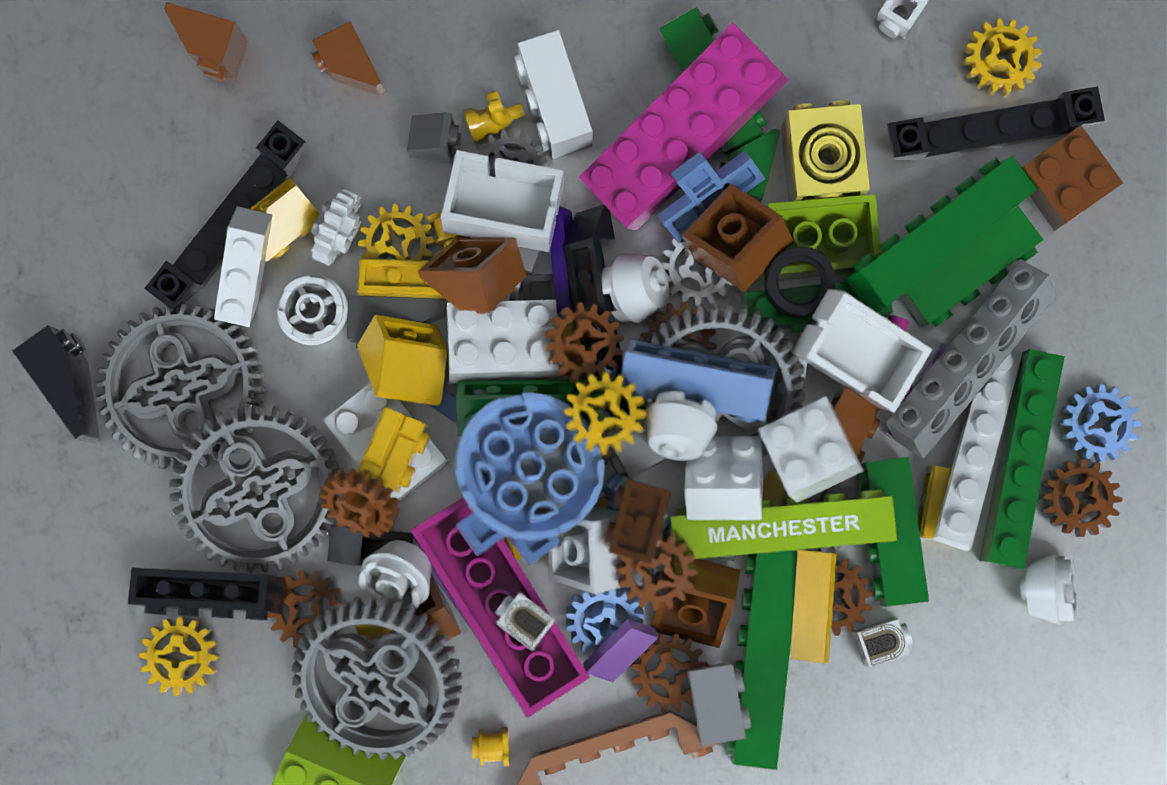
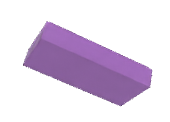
M628 618L583 663L584 669L590 675L614 682L658 639L655 628Z

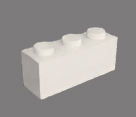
M236 207L227 231L214 315L215 320L250 327L258 306L272 214Z

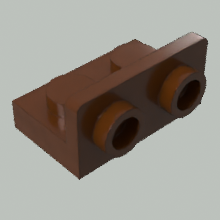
M627 479L626 487L620 485L614 507L620 508L616 523H609L605 537V543L610 544L608 552L653 564L672 491Z

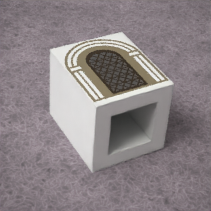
M521 593L515 599L508 595L495 612L501 617L497 625L531 651L556 620Z
M890 618L853 631L864 666L872 667L911 654L908 645L912 644L910 631L906 623L900 624L897 618Z

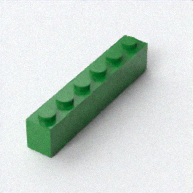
M1013 155L1001 162L996 157L979 169L982 174L979 178L975 180L970 176L954 188L958 194L951 199L948 195H945L932 204L929 208L933 213L926 218L923 214H920L907 223L904 227L908 232L903 236L899 237L896 233L879 245L882 252L875 257L869 253L853 265L856 271L847 277L846 281L861 302L874 312L887 307L1034 193L1037 188Z
M1033 349L1022 352L1007 414L979 559L981 562L1014 569H1024L1065 356Z
M795 550L747 554L745 574H751L750 589H743L741 610H747L746 625H739L737 646H743L742 661H735L734 670H741L744 691L738 692L740 707L747 706L751 728L744 729L745 739L726 742L725 754L731 755L733 765L777 770L793 626L798 551Z

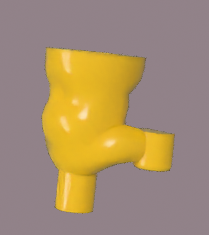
M494 90L485 96L488 103L485 109L479 111L474 108L463 109L474 143L482 141L487 134L500 133L513 120L524 117L525 113L522 104L518 103L505 108L502 106L498 91Z

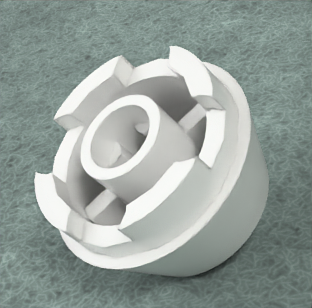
M621 253L614 260H611L610 266L604 267L602 271V291L604 295L610 293L612 303L616 308L611 313L620 322L632 321L641 323L666 305L669 298L668 278L662 264L655 257Z
M307 274L290 281L281 291L276 305L277 320L283 332L292 340L304 345H319L333 339L343 328L348 314L347 300L342 289L330 278L318 274Z
M671 391L659 393L654 403L651 402V406L645 411L649 446L659 455L670 459H696L701 456L717 431V423L715 421L716 410L704 399L701 405L693 401L684 400V392Z
M400 540L390 541L364 560L362 572L359 576V585L362 591L368 588L378 598L377 604L381 598L387 596L388 603L391 606L396 601L401 600V609L405 610L412 606L417 609L419 604H422L428 598L432 566L427 555L417 546Z
M1057 552L1027 564L1026 578H1021L1022 600H1027L1030 616L1057 625H1061L1062 621H1075L1074 618L1077 615V593H1075L1074 575H1076L1073 557L1059 556Z

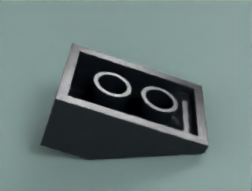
M47 325L12 350V352L76 440L96 443L100 440L89 363L82 354L86 348L74 333L69 335L64 329L58 330Z

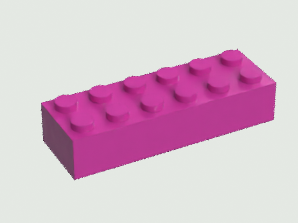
M732 23L579 178L627 229L637 231L680 188L671 173L699 152L708 161L789 79L740 28Z
M463 497L410 531L420 549L427 555L433 570L526 718H529L590 677L555 621L532 651L497 625L501 617L495 612L508 595L515 599L521 593L549 615L550 613L503 539L478 557L456 528L459 522L474 513Z

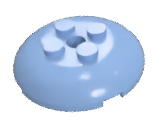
M522 393V395L503 399L499 398L489 403L466 426L456 453L455 465L458 485L466 503L474 514L499 533L524 540H541L555 537L575 527L595 505L603 485L604 460H602L598 445H596L592 452H589L586 449V439L579 444L575 442L574 437L579 431H569L566 427L569 422L573 421V418L567 417L564 414L565 409L572 408L568 404L543 394ZM581 415L582 425L589 432L590 424ZM544 429L556 437L555 444L546 445L541 442L539 436ZM562 442L565 443L568 447L563 454V463L570 471H555L545 484L547 497L552 502L564 504L557 509L551 502L540 501L531 508L526 504L527 491L524 486L515 481L507 482L514 473L515 477L522 483L532 484L536 482L545 470V461L541 455L535 454L534 451H529L533 446L541 453L549 454L554 452ZM570 451L573 454L574 461L571 458ZM524 459L533 460L538 466V474L525 476L520 468L521 461ZM556 478L564 479L570 486V493L568 495L556 493L552 487V481ZM508 489L517 492L520 499L510 493ZM544 509L549 513L541 515L536 510Z

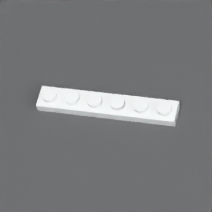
M1012 350L969 403L933 536L935 541L965 551H969L972 548L1022 352Z

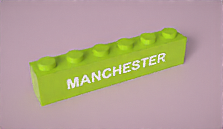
M882 490L860 492L861 499L846 500V493L824 495V503L813 504L809 503V497L798 503L792 498H788V506L773 507L772 500L762 501V520H687L686 508H679L678 516H671L675 543L685 539L688 546L684 552L693 551L695 559L898 541L893 497H883ZM674 554L675 561L679 560V558Z

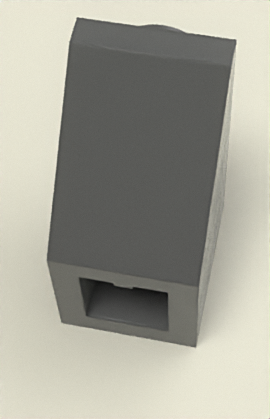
M443 112L412 116L407 152L410 158L452 164L453 154H456V150L460 151L462 136L459 133V125L454 123L452 113Z

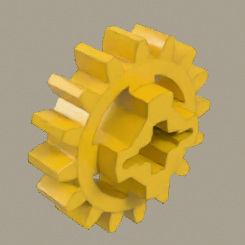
M997 18L993 28L988 22H985L980 28L981 33L974 31L970 36L973 43H968L964 48V51L971 55L963 61L964 66H972V70L967 77L968 79L975 77L979 79L976 86L977 89H981L984 85L989 86V95L991 96L998 89H1001L1003 96L1006 97L1011 93L1012 87L1019 93L1025 88L1024 82L1030 84L1035 79L1032 72H1037L1041 68V63L1034 59L1042 54V49H1033L1032 46L1038 40V37L1032 36L1028 38L1025 35L1029 29L1027 25L1020 30L1016 29L1015 19H1012L1007 26H1004L1002 18ZM983 43H984V44H985L984 50L986 51V57H985L984 60L981 61L980 51H981V47H982V45H983ZM997 54H998L999 56L1006 55V56L1008 57V60H1006V59H1001V60H999V59L997 58ZM1024 54V66L1022 71H1020L1019 59Z
M393 204L392 212L387 213L383 207H379L380 217L376 219L374 216L368 215L367 218L371 223L370 228H360V232L366 236V239L358 241V246L367 249L361 255V258L386 259L390 257L393 259L424 260V258L432 259L434 257V254L428 250V247L434 246L436 240L435 238L427 237L433 231L431 224L422 226L421 224L425 216L419 213L413 217V209L409 205L405 208L404 212H400L398 205ZM394 221H404L414 227L410 226L405 229L397 226ZM383 227L384 231L381 239L374 243L377 232ZM391 230L400 240H403L401 242L403 256L394 246H391L393 244ZM420 241L419 251L417 255L413 259H411L410 254L412 252V249L414 245L419 244Z
M604 372L602 381L597 382L593 375H589L590 385L585 387L578 382L576 387L580 392L579 395H568L567 397L574 406L564 410L565 416L573 418V421L569 422L566 427L569 431H579L575 435L574 440L579 444L586 439V449L589 452H592L596 445H598L602 455H607L609 446H614L615 450L620 453L622 452L621 442L625 440L631 445L635 443L631 436L633 431L637 433L643 432V427L637 423V419L646 418V412L637 410V407L641 406L644 400L642 396L632 397L636 391V386L630 384L624 388V378L621 375L616 378L615 382H611L608 372ZM606 390L605 394L595 399L589 397L598 391ZM622 396L629 403L630 416L620 411L619 404ZM607 406H610V410L616 418L606 417L603 422H600L601 419L594 409L605 411ZM581 411L590 416L592 421L589 426V432L582 425ZM617 428L622 430L615 436L604 438L606 433Z
M181 616L177 618L176 626H174L170 618L163 620V630L158 626H153L150 630L154 638H144L142 640V643L148 647V651L138 655L139 658L147 659V665H144L140 670L141 672H151L152 676L147 682L149 685L158 681L161 683L160 693L167 692L170 687H172L174 696H180L183 692V687H185L188 694L196 692L195 683L202 687L206 686L209 682L204 675H213L217 672V669L210 664L211 661L220 659V655L212 653L211 648L219 643L217 640L208 641L206 638L211 632L210 628L198 630L199 620H192L189 625H186V618ZM172 633L170 643L165 648L158 649L162 640ZM191 636L197 640L201 649H197L191 643ZM180 649V653L186 654V656H193V658L179 663V659L166 655ZM158 663H161L168 670V676L162 672ZM194 664H201L199 670L191 678L187 679L189 669Z

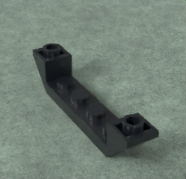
M1096 86L1063 92L1054 100L924 122L923 117L888 123L887 128L893 159L922 161L1058 137L1071 133L1081 125L1083 128L1103 123L1105 118L1099 88Z
M277 120L257 145L256 149L260 155L174 264L166 260L144 289L173 311L203 289L223 263L228 226L236 207L252 208L289 177L291 178L307 142Z
M601 205L575 214L563 244L574 308L578 303H582L584 310L587 311L590 306L595 304L597 305L598 315H602L607 310L610 312L607 321L611 324L615 322V317L611 313L613 311L610 293L604 295L602 291V271L605 267L601 243L614 240L615 235L610 210L605 205ZM591 323L595 329H597L600 333H603L599 327ZM617 329L614 330L615 335H618ZM582 337L580 338V343L585 347V350L595 344L585 342ZM618 343V344H616V347L619 348V349H620V344ZM606 349L599 350L596 353L597 361H595V365L602 360ZM622 356L612 358L618 365L615 369L611 371L605 368L611 382H615L616 378L622 375ZM622 396L619 404L620 411L630 416L629 403ZM607 406L606 411L612 418H616L610 410V406ZM637 407V410L644 411L646 407Z

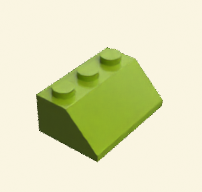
M876 194L768 203L770 209L783 216L793 239V242L786 249L802 246L811 247L823 253L832 264L835 275L853 274L856 271L853 265L869 253L875 257L881 252L879 247L881 243ZM795 261L782 269L779 280L818 277L820 275L813 265L803 261Z
M307 713L292 739L272 785H394L406 756L402 754L401 757L395 760L389 753L387 758L381 761L378 753H374L372 757L367 759L365 751L362 750L353 756L352 747L347 745L340 750V741L334 739L328 742L329 734L325 730L317 733L318 723L317 721L307 722V716L309 715Z

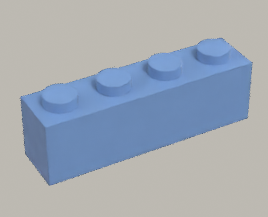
M630 340L625 351L621 376L624 378V388L630 384L636 386V391L632 397L642 396L643 400L646 401L648 399L656 400L657 395L663 392H684V400L693 401L701 405L703 399L708 401L715 408L716 415L725 413L736 415L739 420L745 422H755L757 420L765 421L775 367Z

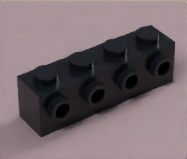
M131 568L128 604L144 607V614L166 615L167 608L178 609L177 615L200 617V610L212 611L211 617L233 619L234 612L246 613L245 619L268 621V614H281L284 578L269 574Z

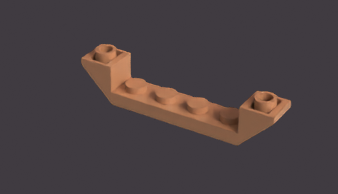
M667 710L666 712L654 714L534 753L517 785H542L538 771L544 770L545 775H550L566 769L565 763L575 759H579L580 764L600 758V751L612 747L615 753L630 749L635 746L634 740L648 736L649 741L664 738L670 735L668 729L674 727L684 755L691 753L692 758L712 753V746L719 743L702 746L699 741L697 724L671 710Z

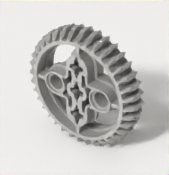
M714 302L712 303L711 311L707 312L706 307L701 303L697 307V315L690 308H686L683 312V319L674 314L670 319L671 325L663 322L659 327L660 333H652L650 337L652 344L734 359L733 356L735 354L744 353L751 359V363L762 365L764 354L760 344H763L776 358L782 372L784 385L782 402L776 415L771 412V401L769 399L765 421L745 422L739 420L736 415L721 413L716 415V423L725 416L742 428H761L803 408L800 402L805 401L806 393L801 389L806 387V379L800 375L804 373V365L796 363L800 357L790 351L793 347L792 339L781 341L785 332L783 328L772 332L771 329L774 321L770 318L762 324L759 322L761 317L759 311H756L751 318L746 316L748 309L746 306H742L740 312L736 313L732 312L734 307L731 302L727 303L725 311H720L719 304ZM706 328H728L751 336V338L740 336L729 340L717 355L697 342L675 343L688 333ZM648 399L644 401L641 407H646L647 409L651 406V402L654 403L656 400ZM758 431L757 433L752 434V435H750V436H761V435H760V433H759V431ZM762 439L763 456H766L769 452Z
M186 303L180 305L178 314L176 310L173 311L166 306V315H164L160 308L154 307L152 309L153 319L142 312L139 314L142 324L138 325L135 321L129 320L127 324L131 332L128 334L119 329L117 335L123 340L120 344L114 341L108 342V346L115 349L113 355L107 353L102 355V359L108 361L109 365L108 368L98 367L97 369L98 373L106 375L105 381L99 380L95 383L96 387L105 389V393L97 395L96 400L107 402V406L102 407L99 410V414L112 416L106 420L104 426L108 429L118 427L111 436L113 440L118 441L126 437L122 442L121 448L128 451L135 446L132 457L135 459H140L146 453L145 464L153 465L158 458V468L166 469L170 460L171 466H182L183 463L176 459L177 452L186 454L190 452L186 449L162 447L145 439L128 421L125 415L126 410L142 419H153L167 415L174 435L181 440L187 439L196 444L198 441L192 435L194 429L187 430L184 426L185 416L189 412L195 411L199 416V422L195 428L206 434L207 430L204 428L203 421L209 419L213 424L209 400L227 394L235 385L239 373L242 375V396L237 410L238 416L245 415V404H250L251 409L253 405L258 407L259 404H264L263 401L254 398L255 393H265V387L255 385V381L264 379L265 374L259 371L253 372V368L259 367L262 361L259 358L249 359V356L257 351L256 347L248 345L243 348V345L248 342L249 336L243 333L235 337L239 332L240 326L231 324L226 328L228 322L215 321V310L211 308L203 316V307L200 305H195L191 314L189 305ZM178 325L194 326L215 334L231 349L237 362L233 364L226 357L217 354L195 359L188 340L181 334L169 332V327ZM157 331L158 336L151 342L148 351L153 373L134 380L128 386L123 399L120 400V377L128 356L140 341ZM175 344L178 350L177 357L171 362H165L163 359L164 349L169 345ZM188 366L196 371L187 373L182 369ZM213 368L222 372L221 375L217 376L218 383L206 380L213 375ZM179 379L188 383V386L182 388L183 394L173 391L174 388L179 386ZM145 391L154 394L153 397L148 399L149 405L139 402L140 399L145 397ZM175 401L180 403V405L175 408L164 403ZM252 427L241 428L248 433L253 431ZM241 429L235 430L234 434L239 435L238 433ZM220 437L213 442L203 453L199 460L202 467L209 466V454L215 461L219 462L218 453L219 448L225 441L224 437Z
M245 404V415L238 416L236 407H230L231 419L225 420L222 412H217L216 419L219 424L214 426L209 419H205L203 425L207 433L204 434L195 428L192 431V435L198 442L195 444L187 439L183 442V447L190 453L177 452L176 459L185 465H175L171 469V473L180 476L181 479L169 481L170 488L180 490V492L170 494L169 500L172 503H182V505L172 509V514L177 517L185 515L178 522L177 526L180 530L188 527L192 528L185 534L186 541L189 542L199 537L195 550L200 552L208 546L209 550L207 551L206 559L211 561L217 553L220 554L219 566L221 567L227 564L228 559L234 560V571H239L241 562L247 563L248 573L254 572V563H261L262 572L266 573L269 569L268 562L275 561V567L280 570L283 568L281 559L287 557L290 564L296 563L294 552L297 550L303 557L308 556L309 553L305 546L307 542L312 547L317 548L319 546V541L314 535L316 533L324 537L328 535V530L321 525L322 522L332 525L335 523V518H328L326 516L329 509L320 506L323 499L319 497L315 512L308 524L292 539L287 538L294 524L293 512L287 498L300 492L307 486L312 467L317 468L321 491L330 473L339 469V464L337 461L326 462V460L334 455V451L332 448L320 450L327 443L325 436L319 437L316 440L312 439L318 432L316 426L313 425L306 431H303L302 429L307 422L306 419L301 417L297 420L296 424L291 423L294 416L291 410L286 412L284 419L278 418L280 414L279 406L273 407L271 416L265 415V404H259L258 414H251L250 404ZM245 427L277 429L300 442L309 452L310 456L306 458L298 452L285 451L266 459L260 446L254 439L246 435H236L234 431ZM224 437L225 441L219 448L218 461L226 479L206 490L202 497L201 509L196 510L192 498V479L195 468L206 449L217 439ZM242 448L247 450L251 456L248 462L239 465L231 461L229 457L231 452ZM258 465L262 471L266 472L261 474L260 470L255 469V467ZM289 465L292 470L296 469V477L294 479H289L287 475L282 476L284 474V466ZM235 476L242 477L241 484L235 486ZM255 481L258 486L264 485L261 495H257L254 491L249 492L251 482ZM277 491V501L271 500V494ZM218 498H222L225 502L231 501L228 511H224L222 507L215 509ZM268 513H277L283 518L280 525L274 528L265 526L262 519ZM246 518L257 537L264 541L277 542L278 545L261 550L234 547L214 536L202 522L206 520L217 526H228Z
M373 595L367 597L364 603L357 596L352 599L350 604L344 600L337 607L332 605L327 608L325 613L319 614L313 623L309 624L305 634L298 641V648L294 652L293 657L295 662L291 670L295 673L292 684L298 687L295 691V698L303 699L300 704V710L310 711L307 716V722L317 721V733L325 730L329 734L328 742L334 739L340 741V750L347 745L352 747L353 756L362 750L365 751L367 759L372 757L374 753H378L381 761L387 758L389 753L396 760L398 757H401L403 752L409 757L416 749L422 751L428 743L433 744L438 736L446 731L448 724L452 722L455 716L454 712L460 704L459 697L462 693V685H460L462 672L457 671L460 666V659L452 658L455 653V646H444L448 640L447 634L438 636L436 634L439 629L438 623L431 626L425 623L428 619L427 613L419 618L414 615V606L408 608L407 611L401 609V600L396 601L391 606L388 603L387 596L381 598L378 604ZM357 624L378 625L394 630L381 637L375 646L354 633L334 634L338 629ZM418 647L429 659L436 674L439 691L435 706L429 704L425 684L410 673L419 659ZM391 649L399 651L402 656L395 655ZM319 651L324 653L325 666L328 673L343 684L336 697V707L325 694L319 680L317 671ZM353 701L359 702L362 706L356 705ZM379 711L398 724L419 723L410 728L390 731L363 726V724L372 720Z

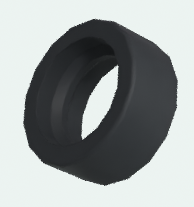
M796 246L784 250L773 259L765 274L764 289L768 301L777 311L788 317L804 318L815 313L828 289L835 290L836 276L832 264L823 253L811 247ZM795 261L807 262L813 265L819 272L821 288L817 296L811 301L793 303L780 292L778 285L779 275L782 269L789 263Z

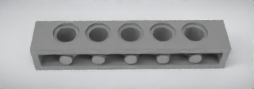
M1019 259L897 408L895 413L888 419L886 425L896 442L925 459L1057 295L1049 274Z

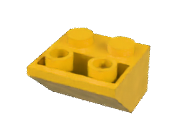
M375 315L357 345L375 397L439 406L443 396L448 350L438 325Z

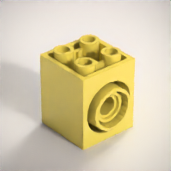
M838 100L829 103V107L815 108V104L812 103L793 106V110L788 111L781 126L788 200L800 201L866 195L870 190L861 104L851 105L849 100ZM819 157L826 158L831 165L822 163Z

